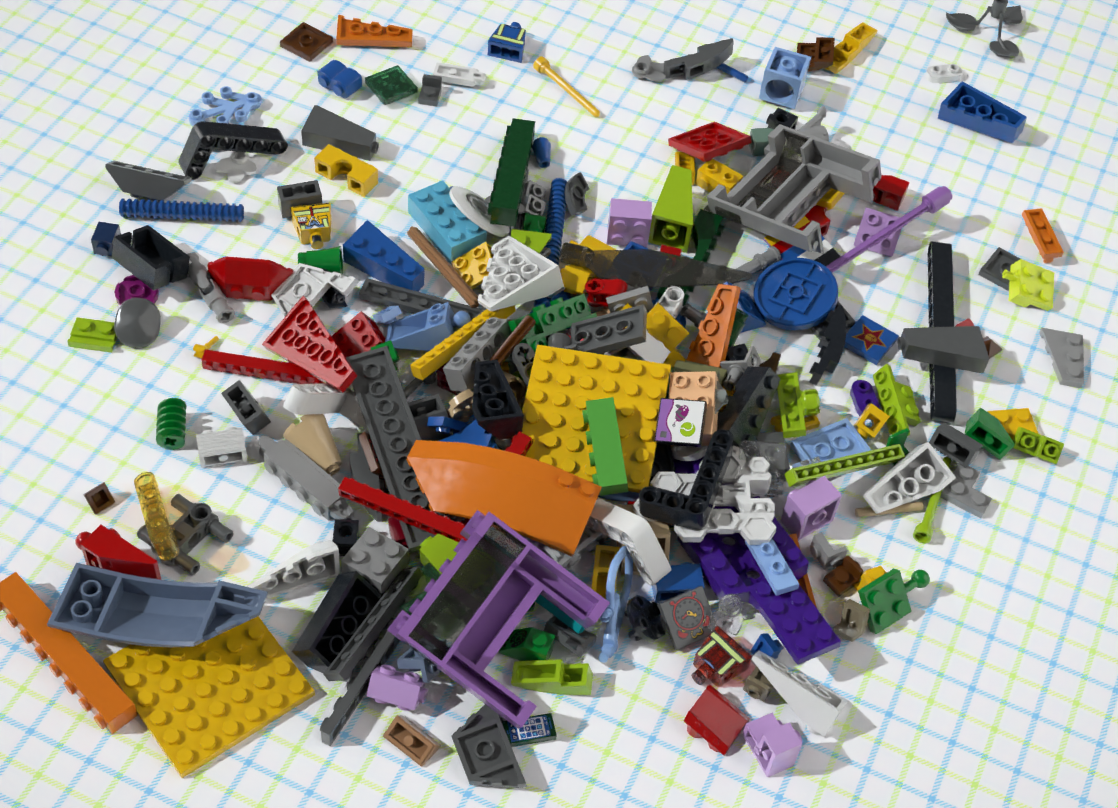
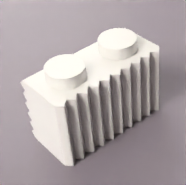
M228 427L222 431L214 432L207 430L202 432V434H196L201 468L247 461L243 428Z

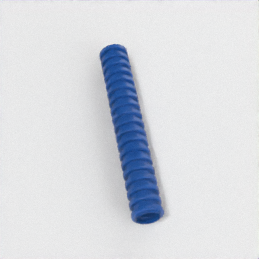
M556 178L551 182L545 233L552 234V239L544 247L551 250L547 259L557 265L560 262L567 205L565 199L567 181L563 178Z
M122 198L119 202V214L121 217H125V215L131 217L133 215L135 218L138 216L141 218L145 216L151 218L153 216L154 218L160 217L161 219H164V217L167 219L171 217L177 219L179 217L180 220L184 218L190 220V218L197 220L199 218L200 221L206 219V221L210 219L216 221V219L223 221L224 219L226 222H229V220H232V222H236V220L242 222L244 220L243 204L236 206V203L232 205L226 203V205L219 203L217 205V203L210 204V202L206 204L203 202L199 204L193 202L191 204L190 201L186 203L184 201H180V203L174 201L171 203L170 200L167 202L164 200L160 202L154 200L152 202L149 199L147 201L144 199L140 201L138 199H134V201L128 199L126 201L125 198Z

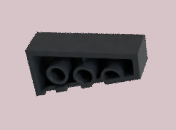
M748 366L735 386V393L733 396H728L729 401L723 412H718L717 430L724 429L730 431L733 434V446L742 448L745 456H751L756 445L757 436L764 424L765 417L779 385L780 378L770 367Z

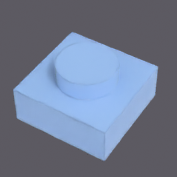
M389 306L372 316L376 323L388 325L396 321V316L402 314L399 306Z

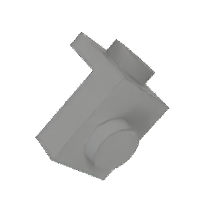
M822 532L813 536L810 545L812 556L818 560L823 569L835 568L841 565L843 558L848 552L845 546L833 550Z

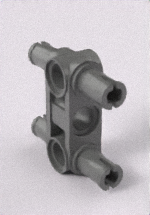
M178 493L172 498L171 506L183 513V515L161 535L147 525H143L137 531V537L151 546L152 552L159 557L162 564L166 566L177 565L193 576L199 571L200 563L187 554L209 533L224 543H228L234 533L233 530L219 522L218 516L212 512L208 504L192 503Z

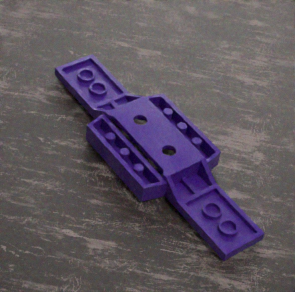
M704 456L696 461H680L673 458L675 474H696L699 471V464ZM715 506L713 508L731 509L734 513H740L735 506ZM774 516L772 522L776 526V533L772 539L796 580H799L807 574L809 561ZM707 533L701 542H682L677 535V540L694 564H701L704 579L722 605L729 607L748 604L759 610L797 665L840 647L841 640L800 585L797 590L775 595L740 533ZM730 537L733 538L736 541V543L733 545L725 544L722 540L724 538ZM752 570L757 571L760 577L754 579L748 577L746 573Z

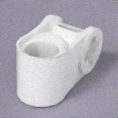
M671 286L666 289L658 301L675 319L682 310L684 292L679 287Z

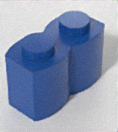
M333 59L317 71L319 84L324 88L333 90L337 96L348 98L362 87V76L356 70L347 68L338 60Z

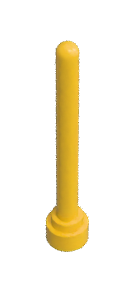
M541 56L536 59L533 68L537 72L547 74L594 117L600 115V111L550 68L549 61L545 57Z

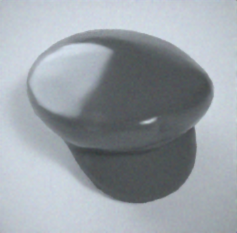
M131 298L126 300L118 308L115 317L114 330L117 338L125 346L131 348H144L151 345L159 335L161 325L160 312L157 306L147 299Z

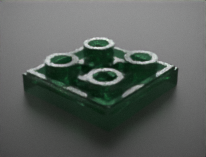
M399 65L365 77L366 85L384 106L418 93V87Z

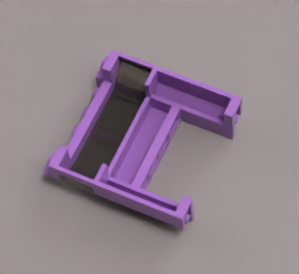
M477 510L460 532L467 541L461 539L453 551L457 553L452 561L448 558L439 569L442 573L437 581L432 578L425 587L424 591L427 594L421 601L417 598L409 608L412 614L409 615L402 610L387 630L519 729L523 727L537 706L530 700L524 702L484 671L539 594L585 629L598 621L610 602L492 513L488 512L485 516Z

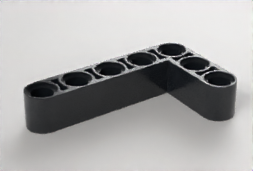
M201 121L192 127L178 163L185 176L196 180L202 175L212 150L279 155L287 150L288 143L277 128Z
M724 429L714 432L689 495L651 486L643 488L639 493L640 514L646 518L698 530L703 528L707 523L732 457L733 434Z

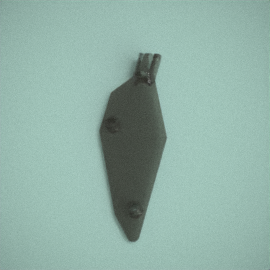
M565 242L562 245L559 256L561 263L589 268L601 279H621L627 285L640 288L648 286V288L714 286L724 284L726 281L731 284L751 280L753 277L751 273L652 249L592 250L586 246Z

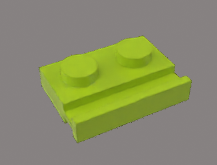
M77 317L67 343L69 347L112 353L113 346L117 341L114 322Z

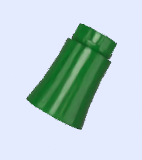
M341 246L298 253V264L324 268L331 273L337 272L343 275Z

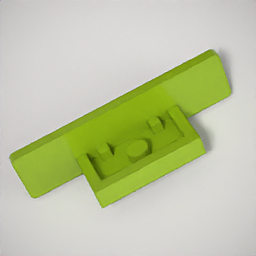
M885 364L873 374V379L882 411L890 416L886 421L889 435H892L903 429H909L908 424L914 427L921 423L911 387L896 382L891 365Z

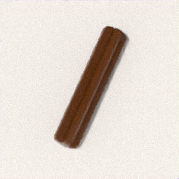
M529 315L525 316L490 360L497 359L501 366L512 353L515 346L522 341L536 324V321Z

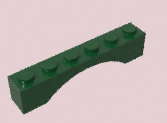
M700 209L693 223L691 234L696 254L691 262L682 270L665 277L657 293L659 300L667 288L676 286L683 290L684 299L682 307L686 306L690 299L689 293H693L696 288V279H700L703 274V265H707L710 260V251H714L717 246V237H721L725 228L722 225L723 216Z

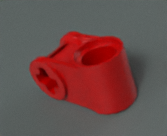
M595 278L588 280L585 284V290L588 293L587 302L592 307H608L606 298L627 292L628 285L621 279Z

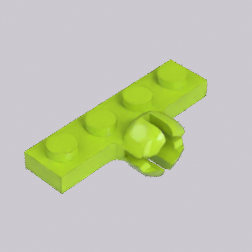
M797 372L776 374L780 378L777 391L783 437L795 438L806 436L804 416H813L820 413L819 393L816 389L801 391Z

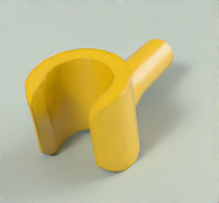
M214 336L205 345L195 344L193 351L196 352L193 356L202 359L205 349L209 350L219 340L218 336Z

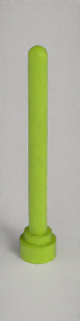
M946 456L943 458V461L950 468L952 460ZM942 490L931 494L922 523L915 527L913 538L917 542L926 544L932 539L933 530L931 523Z

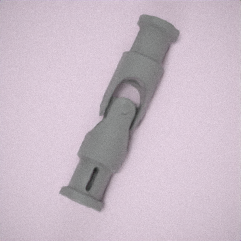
M195 252L187 253L192 262L189 263L188 276L191 281L198 286L202 298L210 310L214 311L217 315V321L219 323L231 321L235 315L234 309L228 306L226 297L217 283L211 279L205 265L200 263L199 256Z

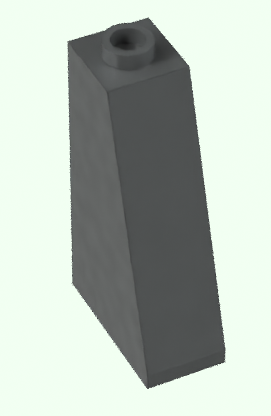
M314 105L301 130L303 146L323 150L330 144L352 156L371 161L373 155L378 152L379 142H376L375 132L318 105Z
M979 326L904 328L901 337H898L897 341L898 349L901 350L904 359L976 373H984L990 360Z

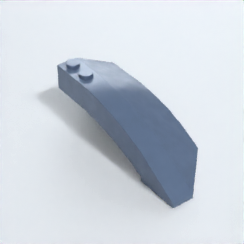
M76 562L47 626L119 643L154 647H194L259 616L268 592L220 580L218 583H193L151 579Z

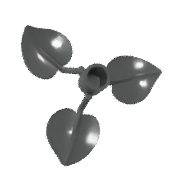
M993 0L992 6L987 7V10L978 21L969 14H950L946 12L948 22L956 29L962 31L975 30L976 25H979L990 12L991 17L999 19L997 41L990 43V50L1000 56L1019 55V49L1015 43L1009 40L1002 41L1001 32L1003 22L1012 25L1022 22L1021 5L1007 7L1008 0Z

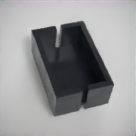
M146 225L133 230V235L129 231L114 237L112 258L153 291L169 285V282L175 283L188 277L190 256L151 226Z

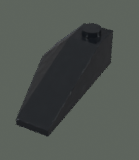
M498 360L475 362L473 414L479 426L497 439L503 440L511 439L519 431L522 432L523 412Z

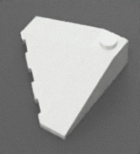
M507 236L492 245L491 252L494 256L488 260L486 269L489 274L483 278L481 287L484 293L478 296V303L489 311H495L554 294L564 286L559 265L511 236Z

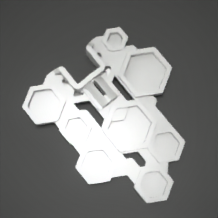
M732 452V457L706 525L698 530L674 525V531L682 542H701L707 533H740L749 545H761L762 543L770 542L776 533V526L772 522L775 516V504L770 498H751V494H767L772 475L768 472L770 467L768 461L764 457H752L749 463H747L746 460H740ZM698 471L696 474L657 472L650 482V486L689 495ZM638 498L633 505L634 513L646 521H658L646 518L640 514ZM715 506H735L740 513H734L731 509L713 508Z

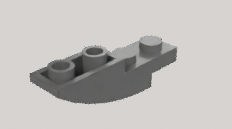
M730 38L697 47V53L664 61L663 74L666 76V79L684 75L686 80L703 75L721 65L733 54L734 40Z
M357 433L358 452L349 453L351 477L359 483H366L370 487L380 489L385 493L384 479H379L378 475L371 473L359 440V435L362 433ZM365 507L377 522H382V513Z

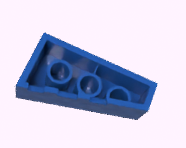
M961 81L941 103L937 119L1013 143L1023 132L1027 116Z
M366 220L343 244V262L381 282L417 292L424 286L425 268L370 221Z

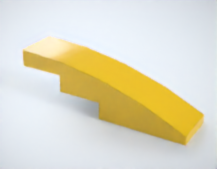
M862 22L846 33L843 41L834 47L833 65L825 69L834 74L840 72L867 46L878 30Z

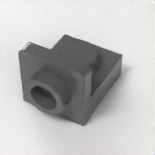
M424 74L418 104L437 107L442 93V77Z

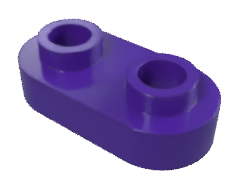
M856 380L853 382L850 395L859 416H861L868 404L872 403L880 408L874 389L868 381Z

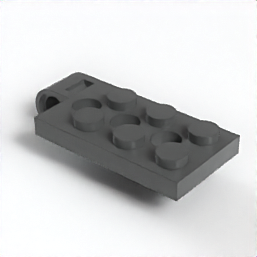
M643 304L572 323L571 339L564 333H554L549 337L548 346L602 354L646 342L647 310Z

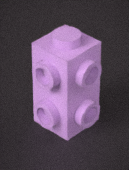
M378 665L371 674L366 696L373 698L377 703H391L397 705L401 710L411 711L415 710L420 703L425 702L428 689L424 688L425 683H423V679L417 673H403L396 671V668L390 665Z

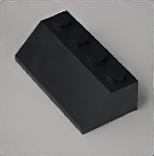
M357 571L338 574L291 652L307 667L324 674L382 595Z

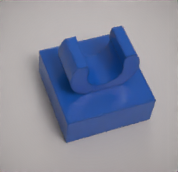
M768 633L760 634L750 651L753 655L761 651L777 659L784 647L779 640H773Z

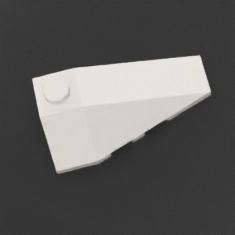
M926 442L917 446L902 458L863 497L875 513L878 514L939 492L956 477L931 444Z

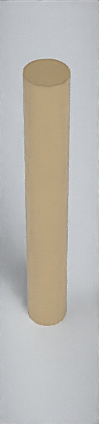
M922 501L910 502L878 514L871 507L856 508L855 515L856 517L921 511L924 509Z

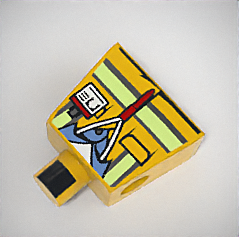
M330 203L291 207L292 223L301 244H311L313 249H321L324 246L323 242L331 240L332 218Z

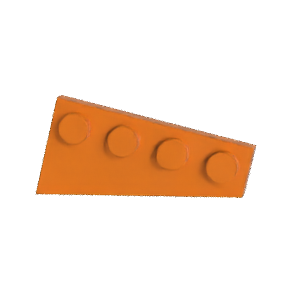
M338 15L337 45L412 47L413 29L394 25L385 27L381 26L379 22L372 21L369 24L361 22L359 18L353 17V20L345 19L343 15Z
M724 284L717 285L707 307L708 313L704 321L701 320L698 327L700 329L695 341L692 340L687 361L721 368V362L726 359L741 291L740 287Z

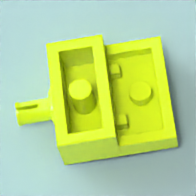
M1023 259L1018 260L1010 266V271L1004 270L1002 273V278L1010 280L1008 301L1025 308L1033 305L1049 311L1053 308L1055 272Z

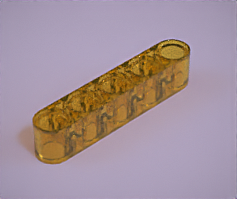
M143 472L134 479V485L148 535L159 559L163 561L171 560L178 555L179 545L163 492L155 475L152 472Z

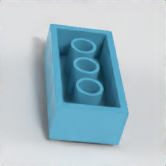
M442 180L409 194L408 213L451 264L456 258L487 241V231L473 223L456 207L449 195L451 189Z

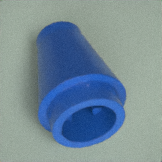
M545 137L535 139L532 150L538 165L541 168H547L550 166L551 143Z

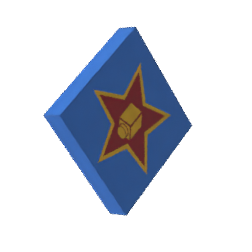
M862 315L846 334L844 347L877 366L898 340L899 335Z

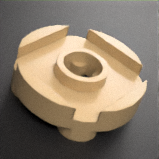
M471 389L459 393L450 400L449 405L451 407L447 411L448 418L466 423L469 417L474 415L472 411L473 392Z

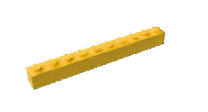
M515 305L495 311L486 309L433 349L426 352L422 357L415 360L410 365L413 377L424 380L454 357L474 333L482 327L486 320L492 317L499 319L508 318L516 312Z

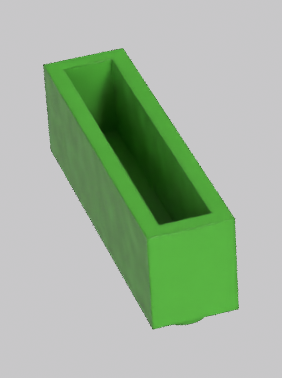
M614 398L586 401L587 410H582L584 424L589 423L590 431H585L587 445H592L593 452L589 453L591 467H596L597 473L592 474L593 483L602 487L600 496L628 492Z

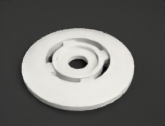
M452 187L449 192L450 198L468 219L496 236L505 237L509 234V226L490 224L491 215H487L488 204L484 202L485 199L463 187Z

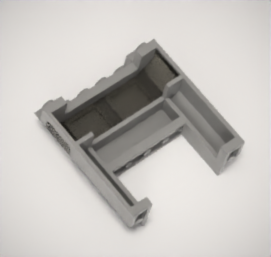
M779 124L768 135L769 144L764 148L765 157L728 194L726 187L719 184L707 196L708 205L704 210L806 251L824 254L820 223L812 221L803 231L794 228V226L831 188L872 203L874 198L873 187L880 181L882 176L880 160Z

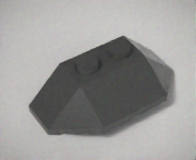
M115 160L105 164L106 170L122 192L129 193L134 198L147 197L152 202L154 200L160 202L169 198L192 181V177Z

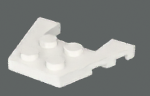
M299 263L293 270V274L274 291L272 297L282 314L286 316L303 295L313 307L331 286L347 297L359 282L353 276L346 277L337 272L331 273L321 268Z

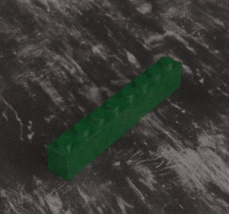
M512 118L511 126L507 125L501 157L499 158L496 170V179H494L493 191H491L487 215H491L490 224L513 227L516 225L534 141L536 121Z

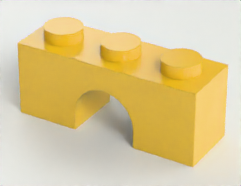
M330 144L314 157L316 173L329 180H332L337 175L347 174L348 189L362 197H365L378 184L377 168Z

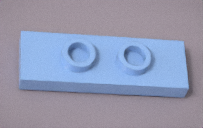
M773 539L761 545H749L745 541L776 596L798 589L799 583Z

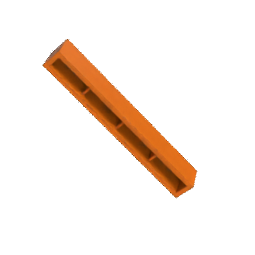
M14 572L0 582V612L3 610L7 614L5 618L12 628L17 626L21 630L19 634L26 644L32 643L36 647L34 651L41 661L46 659L50 663L48 667L56 678L61 676L65 682L63 684L71 695L76 693L80 699L78 701L86 712L90 710L95 715L93 718L102 730L107 728L111 734H114L138 716L135 705L70 632L47 626L52 611L17 572Z

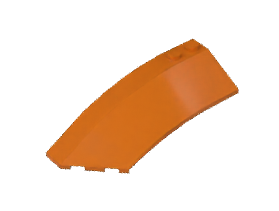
M416 440L406 459L416 474V481L422 493L426 495L430 503L429 508L431 511L471 519L477 510L485 516L490 512L518 534L571 557L574 555L602 488L597 484L536 459L469 443ZM495 522L492 523L493 526H497V527L502 528V527L499 526L497 523H495Z

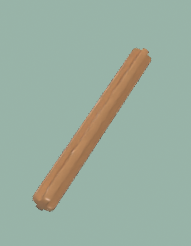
M410 227L407 235L466 303L470 307L477 308L479 303L475 292L417 227Z

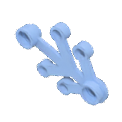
M229 86L220 88V95L223 99L215 98L211 92H204L201 95L202 102L206 105L212 104L218 107L205 111L199 109L192 110L189 114V123L191 126H194L198 122L205 121V118L224 113L216 118V122L229 124V120L234 112L237 122H245L249 112L260 107L262 97L255 92L247 94L232 92ZM229 98H231V99L238 100V101H234V102H233V101H228V100H224V99H229Z

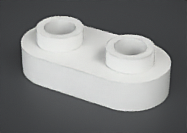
M954 63L932 65L927 68L925 78L931 83L956 82L961 78L962 68Z

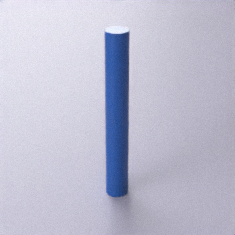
M725 63L716 67L744 83L748 79V75Z

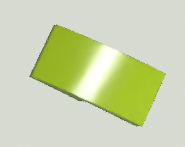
M1018 427L1013 439L1015 443L1013 449L1053 464H1057L1064 447L1062 442L1022 427Z

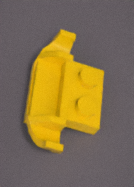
M658 302L647 313L646 329L651 336L661 341L670 351L663 364H669L674 368L677 360L684 362L686 360L676 347L690 333ZM627 303L621 310L632 308V306Z

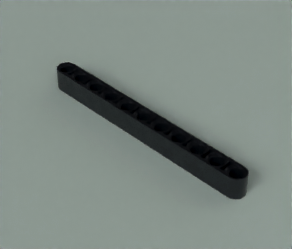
M930 241L927 253L929 327H954L952 244ZM929 364L930 419L954 423L957 412L956 369Z

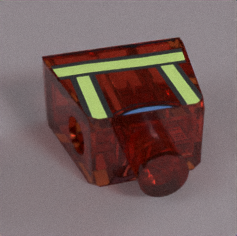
M717 626L695 654L693 665L697 670L691 674L692 679L698 685H703L709 679L715 686L720 687L746 671L750 666L752 655Z

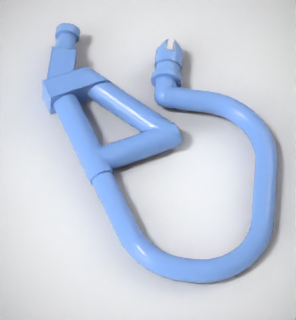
M622 546L619 549L608 571L606 600L610 604L600 617V620L606 623L603 646L598 656L599 661L602 663L607 662L608 658H611L614 652H617V639L631 590L633 559L626 546ZM625 558L624 582L619 597V594L615 593V581L618 567Z

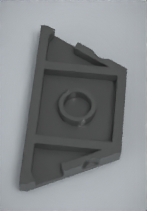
M484 704L476 714L473 713L466 720L465 725L459 727L451 735L469 784L511 788L527 787L498 713Z

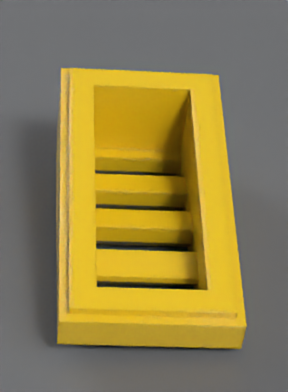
M676 151L675 166L690 169L692 185H694L695 157Z

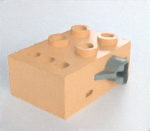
M716 371L670 372L669 398L707 402L702 446H709L712 435L717 431L718 411L729 401L726 390L719 383Z

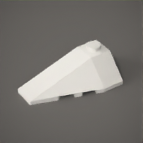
M331 539L318 541L296 553L246 587L267 591V598L336 577L340 574L339 549Z
M761 651L755 653L752 661L800 720L807 725V729L815 735L821 734L825 737L848 701L820 683L818 686L810 684L807 676L800 672H788V667L767 654Z

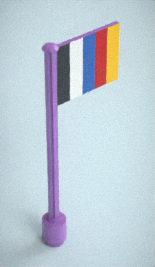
M946 186L935 188L922 197L921 205L842 256L837 253L822 235L824 254L806 251L769 235L765 236L763 240L769 247L774 246L778 249L781 260L807 258L823 264L833 273L925 212L934 214L950 203L953 196L950 189ZM804 216L794 228L803 231L811 222Z

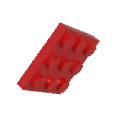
M714 121L668 138V144L670 147L677 149V151H682L703 162H708L714 157L727 155L730 151L740 150L744 146L751 144V136Z

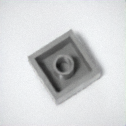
M368 527L341 560L342 573L357 571L383 596L401 570L406 569L409 565V549Z

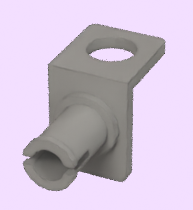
M750 346L745 360L721 362V368L727 369V377L723 386L728 391H732V388L735 391L737 382L748 366L759 367L761 359L755 346ZM752 355L754 357V366L751 362Z

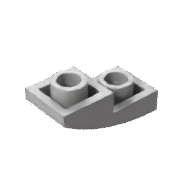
M531 180L526 182L522 201V205L525 206L524 213L543 216L546 206L544 197L547 189Z

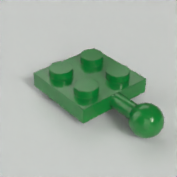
M893 568L858 590L862 605L870 609L867 622L870 632L878 634L912 612L907 593L916 587L925 588L930 583L928 572L918 569L912 573L911 579L904 583L900 570Z

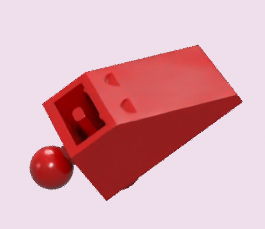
M100 524L92 533L84 531L77 535L75 544L78 549L82 550L86 565L128 575L162 580L157 560L123 539L115 529H108Z

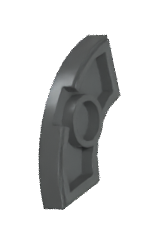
M581 172L571 177L565 187L566 204L571 216L588 210L585 203V194L590 188Z

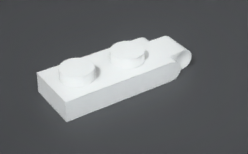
M436 62L432 74L433 76L442 77V82L470 87L483 85L486 74L479 72L477 68Z

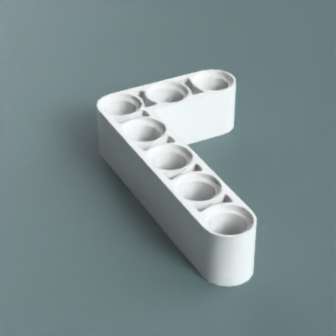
M293 384L283 404L286 410L298 415L340 413L367 429L355 393L350 388H347L342 393L328 384Z
M597 498L586 526L626 545L640 575L649 585L653 586L671 571V566L651 526L641 516Z

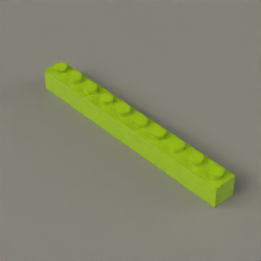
M897 444L792 468L784 475L789 487L808 483L811 480H817L823 476L831 478L895 463L904 458L905 455L901 445Z

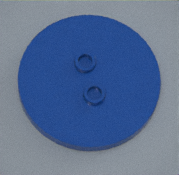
M788 258L770 265L760 274L754 286V303L763 319L769 324L785 330H804L822 323L826 320L830 311H834L838 302V284L833 273L823 264L807 258Z

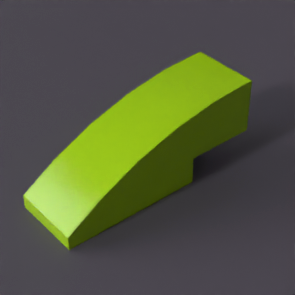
M562 659L514 661L511 685L543 693L591 695L593 672L588 663L564 664Z

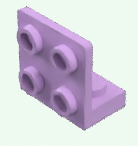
M866 207L854 246H858L901 217ZM902 228L868 249V251L892 257Z

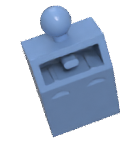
M449 302L444 304L438 303L430 309L390 323L385 342L391 340L394 348L430 351L457 331L458 328L470 322L471 318L465 311H459L454 314Z

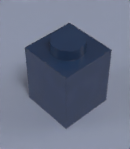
M98 221L91 238L94 254L112 257L114 237L121 234L119 224Z

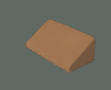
M396 715L383 734L385 739L421 767L425 765L441 746L440 743L403 715Z

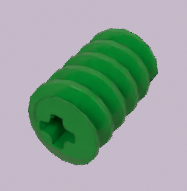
M164 399L157 407L156 442L160 447L167 450H178L185 445L187 404L182 399Z

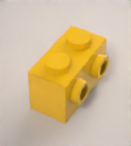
M712 158L711 161L705 162L697 170L695 184L708 192L713 191L720 184L726 187L728 194L744 176Z
M575 264L565 265V268L560 270L564 284L563 287H565L564 291L575 295L576 293H587L585 290L586 282L595 279L598 274L596 271Z

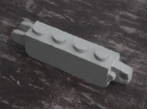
M268 435L259 438V454L264 458L265 469L270 474H275L286 488L290 487L295 491L301 501L309 503L317 515L324 516L328 521L332 517L334 519H352L354 517V511L347 504L346 498L339 496L338 487L340 483L295 445L284 439L276 442L270 436L268 437Z

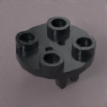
M640 595L629 599L627 610L624 612L625 617L629 618L634 628L628 633L629 638L635 637V641L645 639L646 641L654 642L664 636L665 630L662 626L661 613L657 603L650 602Z

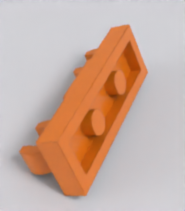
M1043 209L1023 210L1022 217L1025 225L1028 227V231L1039 250V254L1044 259L1043 262L1050 263L1053 262L1054 258L1062 257L1064 251Z

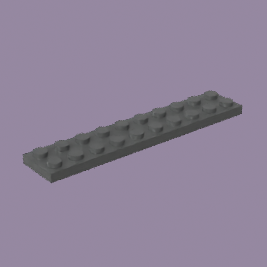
M384 346L346 357L357 374V377L351 384L381 466L389 494H393L401 500H407L413 505H420L424 509L431 511L429 508L430 503L416 481V474L406 460L415 441L421 440L388 347ZM436 512L440 516L449 517V514ZM399 521L410 553L418 551L421 548V543L429 536L432 538L436 536Z

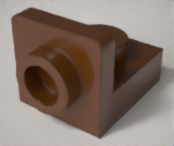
M847 555L843 558L841 565L824 576L823 582L840 597L860 582V577L864 571L857 561Z

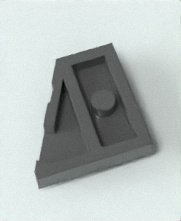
M555 616L546 622L543 630L555 635L556 641L580 658L595 644L597 635L586 630L578 634Z

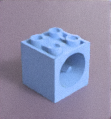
M774 47L764 70L758 99L795 109L805 85L811 57Z

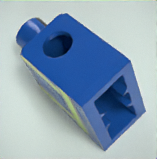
M512 22L511 25L500 24L488 40L487 55L522 63L526 30L521 28L518 22Z

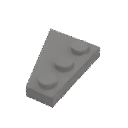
M1041 327L1039 334L1045 340V349L1051 355L1053 360L1052 366L1059 384L1082 388L1084 384L1083 335Z

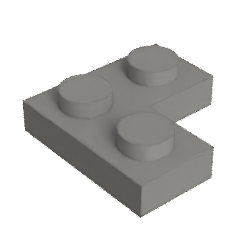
M959 463L953 473L956 478L943 489L940 498L982 518L992 498L972 488L980 475V471L970 466L964 468Z

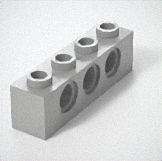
M492 317L486 320L482 327L474 333L469 341L444 366L443 371L450 390L463 392L474 387L475 362L490 360L512 332L508 319Z

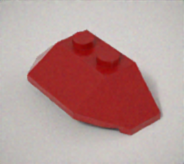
M225 256L214 262H208L207 265L211 279L217 283L222 293L227 298L271 301L273 300L272 294L293 274V269L265 259Z

